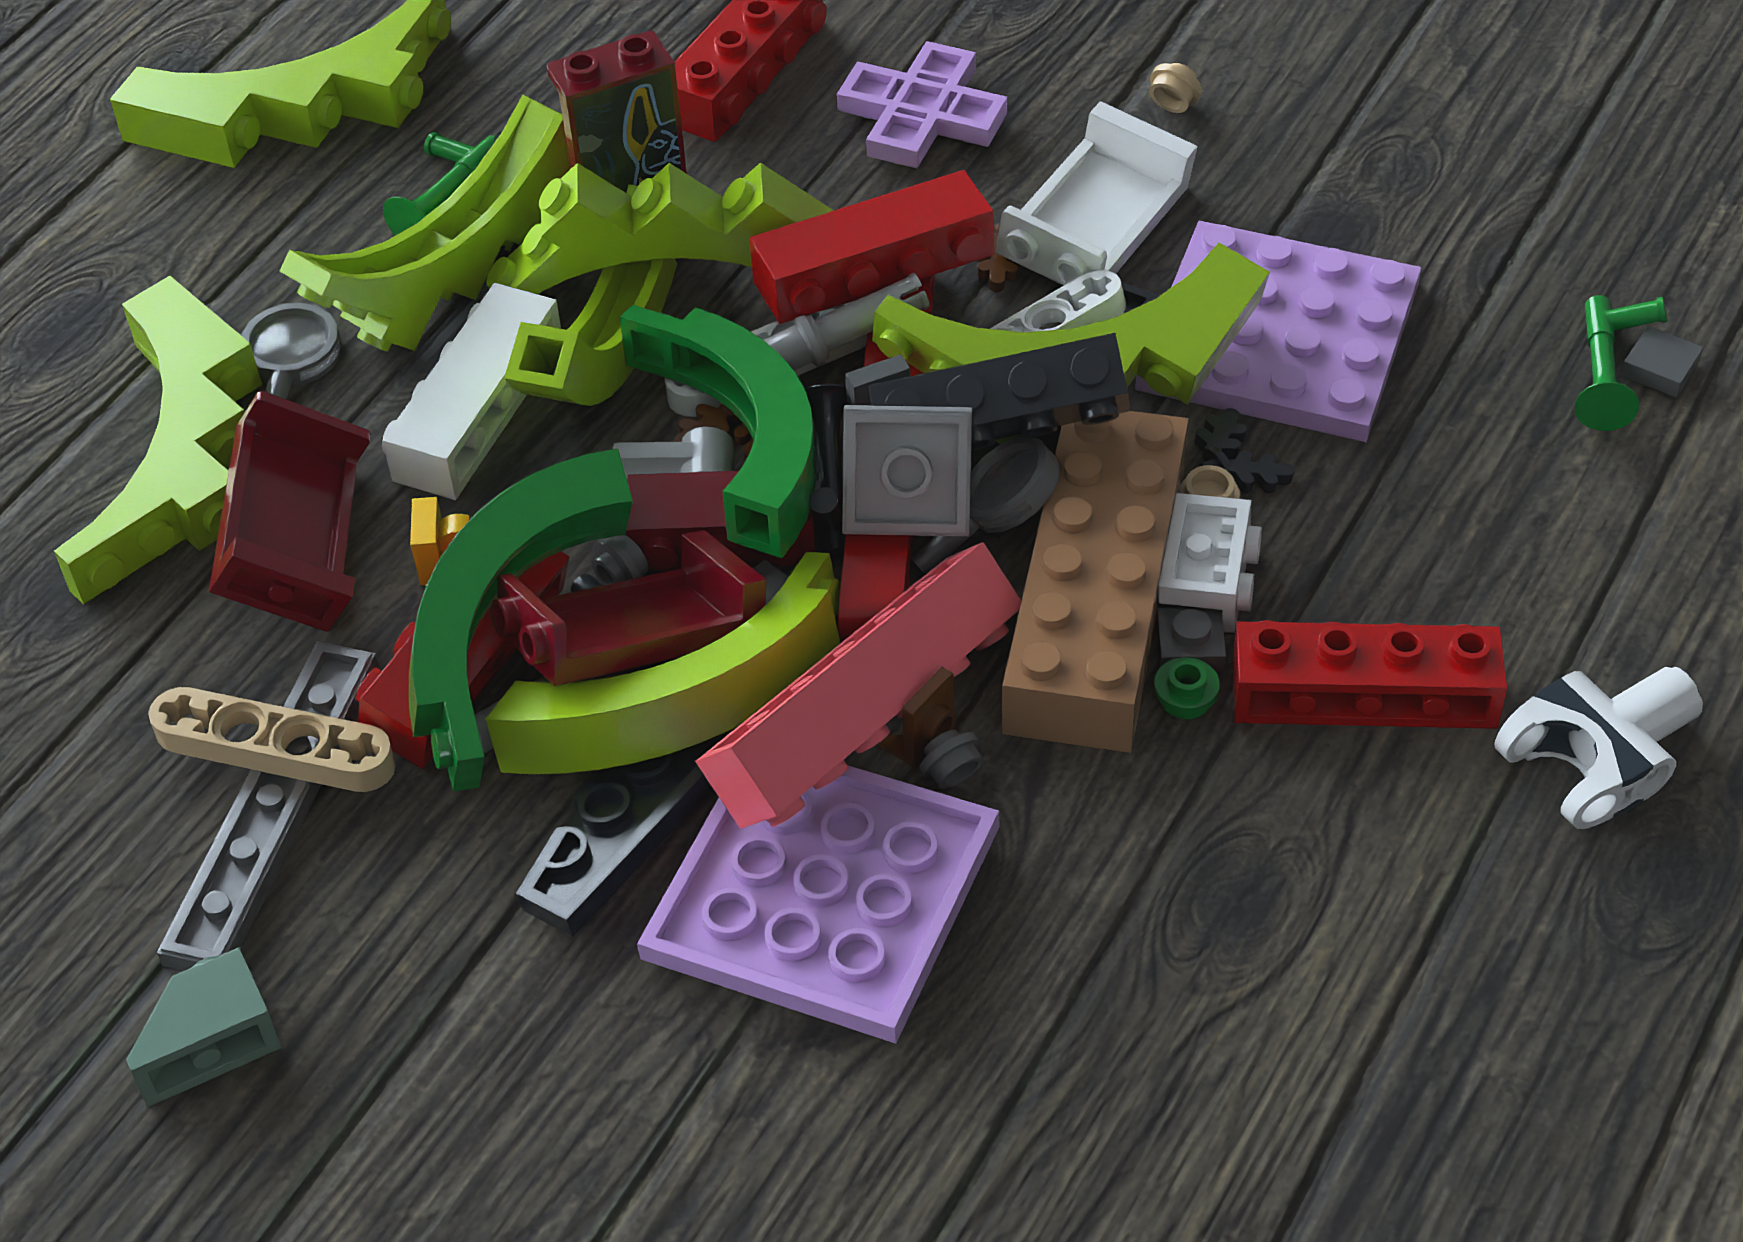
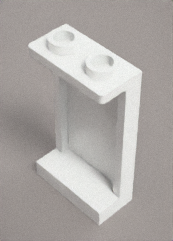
M1100 101L1089 114L1083 141L1021 210L1008 206L1003 211L995 253L1062 285H1066L1079 276L1092 271L1104 270L1116 274L1188 188L1198 146Z

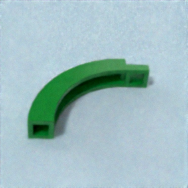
M632 305L620 316L625 365L675 380L710 395L730 409L742 421L754 440L750 454L742 468L723 490L727 540L783 558L798 538L808 519L811 510L810 496L815 491L817 478L811 406L797 374L786 360L763 339L721 316L695 307L682 320Z
M618 448L590 453L556 463L527 476L501 492L481 508L455 535L439 558L429 578L417 612L409 670V713L413 737L431 735L437 769L448 768L453 792L480 787L485 756L470 698L467 679V654L482 618L491 607L492 601L497 599V576L512 573L518 578L545 558L567 548L593 540L626 534L633 500Z

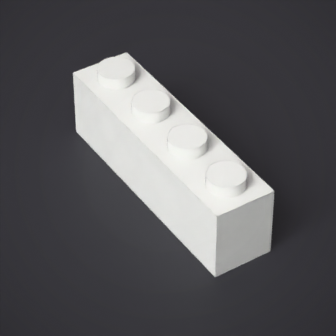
M494 283L482 301L476 303L471 308L465 325L455 339L449 341L444 346L438 363L428 377L416 385L411 401L398 419L389 423L384 432L382 449L384 454H386L393 482L453 500L458 498L526 397V394L513 389L504 379L520 322L561 329L556 299Z

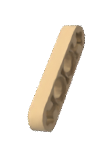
M177 687L165 691L153 701L148 713L158 743L164 749L177 754L355 792H368L380 788L388 783L394 775L396 767L388 735L382 729L368 724L191 687ZM187 715H193L194 719L185 717ZM171 721H172V722H178L177 725H171V724H170ZM252 723L259 727L255 735L246 741L231 742L225 739L228 731L236 725ZM313 736L319 739V744L309 753L292 755L285 751L288 744L298 737ZM339 745L340 750L335 749V746ZM374 753L375 757L366 756V754ZM352 760H361L360 764H353Z

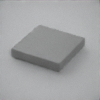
M845 405L842 534L969 537L972 407Z

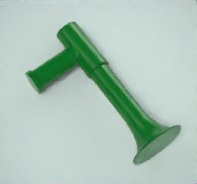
M431 132L424 143L425 153L432 157L438 156L456 163L453 169L416 199L410 201L404 197L393 196L386 200L383 205V216L391 232L396 236L405 231L447 200L477 168L494 144L495 136H487L474 147L443 137L440 133Z
M1595 295L1586 301L1587 339L1591 350L1593 385L1582 391L1575 402V415L1580 423L1586 427L1597 431H1614L1625 427L1635 419L1639 411V399L1631 388L1625 384L1617 383L1613 349L1615 343L1614 331L1656 322H1668L1663 296L1657 297V300L1612 309L1610 299L1603 295Z

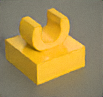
M437 497L412 499L410 545L420 586L427 585L439 558L455 535L470 520L469 515L451 514L442 519Z

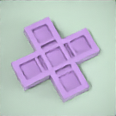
M926 41L907 73L857 61L837 93V108L841 112L878 120L866 139L868 157L918 169L937 135L988 147L1007 115V97L966 87L976 70V52Z

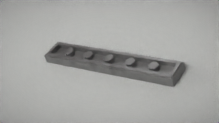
M317 641L283 707L353 721L360 704L355 700L356 693L368 673L375 667L379 668L376 653ZM313 736L298 737L288 744L285 751L292 755L309 753L319 744V739ZM250 770L157 951L162 966L185 971L205 958L220 956L238 947L241 949L322 784Z

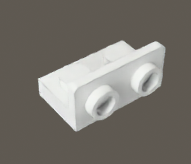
M1176 493L1158 586L1160 604L1222 610L1224 632L1235 633L1238 612H1250L1252 605L1254 574L1245 573L1246 564H1258L1261 547L1262 527L1251 526V500Z

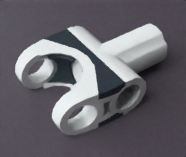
M1664 667L1612 699L1581 671H1574L1541 689L1520 706L1500 729L1495 740V749L1509 762H1518L1524 758L1530 761L1538 757H1556L1566 760L1579 768L1585 779L1579 782L1565 798L1561 806V814L1577 829H1587L1624 814L1650 798L1666 784L1676 768V760L1657 742L1699 717L1702 712L1703 702L1695 682L1678 667Z

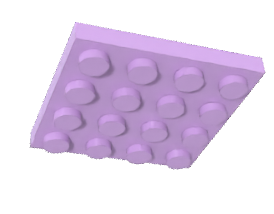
M1198 221L1172 287L1192 273L1219 242L1270 271L1261 302L1190 403L1221 410L1233 408L1239 414L1367 442L1419 285L1421 267L1285 239L1279 236L1237 229L1226 225ZM1136 375L1135 390L1163 396L1155 392L1146 383L1145 379Z
M848 766L847 771L830 784L817 790L812 786L801 795L805 806L793 817L774 827H771L768 821L765 820L740 829L721 799L718 798L637 943L640 959L896 1044L1000 827L999 811L852 766Z

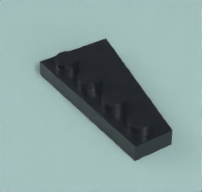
M722 733L704 742L667 755L637 763L600 769L593 782L584 781L573 799L576 810L565 827H557L516 892L523 911L573 937L713 788L695 761L729 733Z

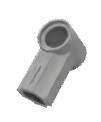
M714 427L695 428L685 434L682 442H617L613 445V449L618 448L626 478L628 474L733 471L735 443L733 438L725 431Z

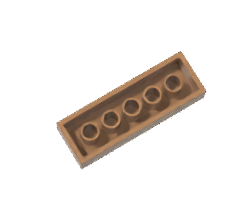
M1128 411L1119 413V417L1101 424L1085 425L1080 421L1062 425L1055 453L1061 466L1059 481L1052 495L1043 506L1002 685V734L1131 753L1156 624L1157 608H1159L1158 586L1176 493H1179L1184 476L1189 418Z

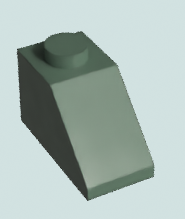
M238 947L220 956L205 958L197 962L192 968L173 975L126 1059L147 1108L282 1048L268 1010L240 948Z

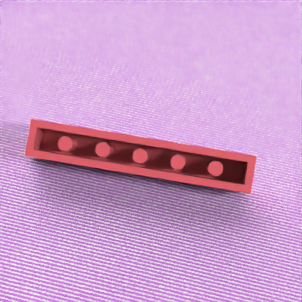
M984 542L947 557L695 762L740 829L765 820L768 821L771 827L777 826L793 817L805 806L801 795L812 786L815 790L820 789L845 773L849 767L844 759L854 750L857 753H862L886 738L890 733L886 723L895 715L898 718H903V706L941 667L954 673L955 677L971 664L966 655L974 648L977 651L983 650L1004 637L1009 632L1005 622L1020 610L1022 601Z

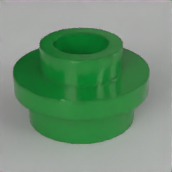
M1181 657L1172 659L1163 664L1155 675L1154 692L1158 701L1167 713L1177 718L1193 719L1203 715L1215 703L1219 695L1220 681L1216 671L1206 662L1196 658Z

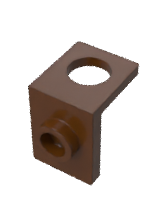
M941 667L903 706V735L889 733L886 738L876 745L915 768L926 757L924 748L940 734L955 727L957 714L954 710V673Z

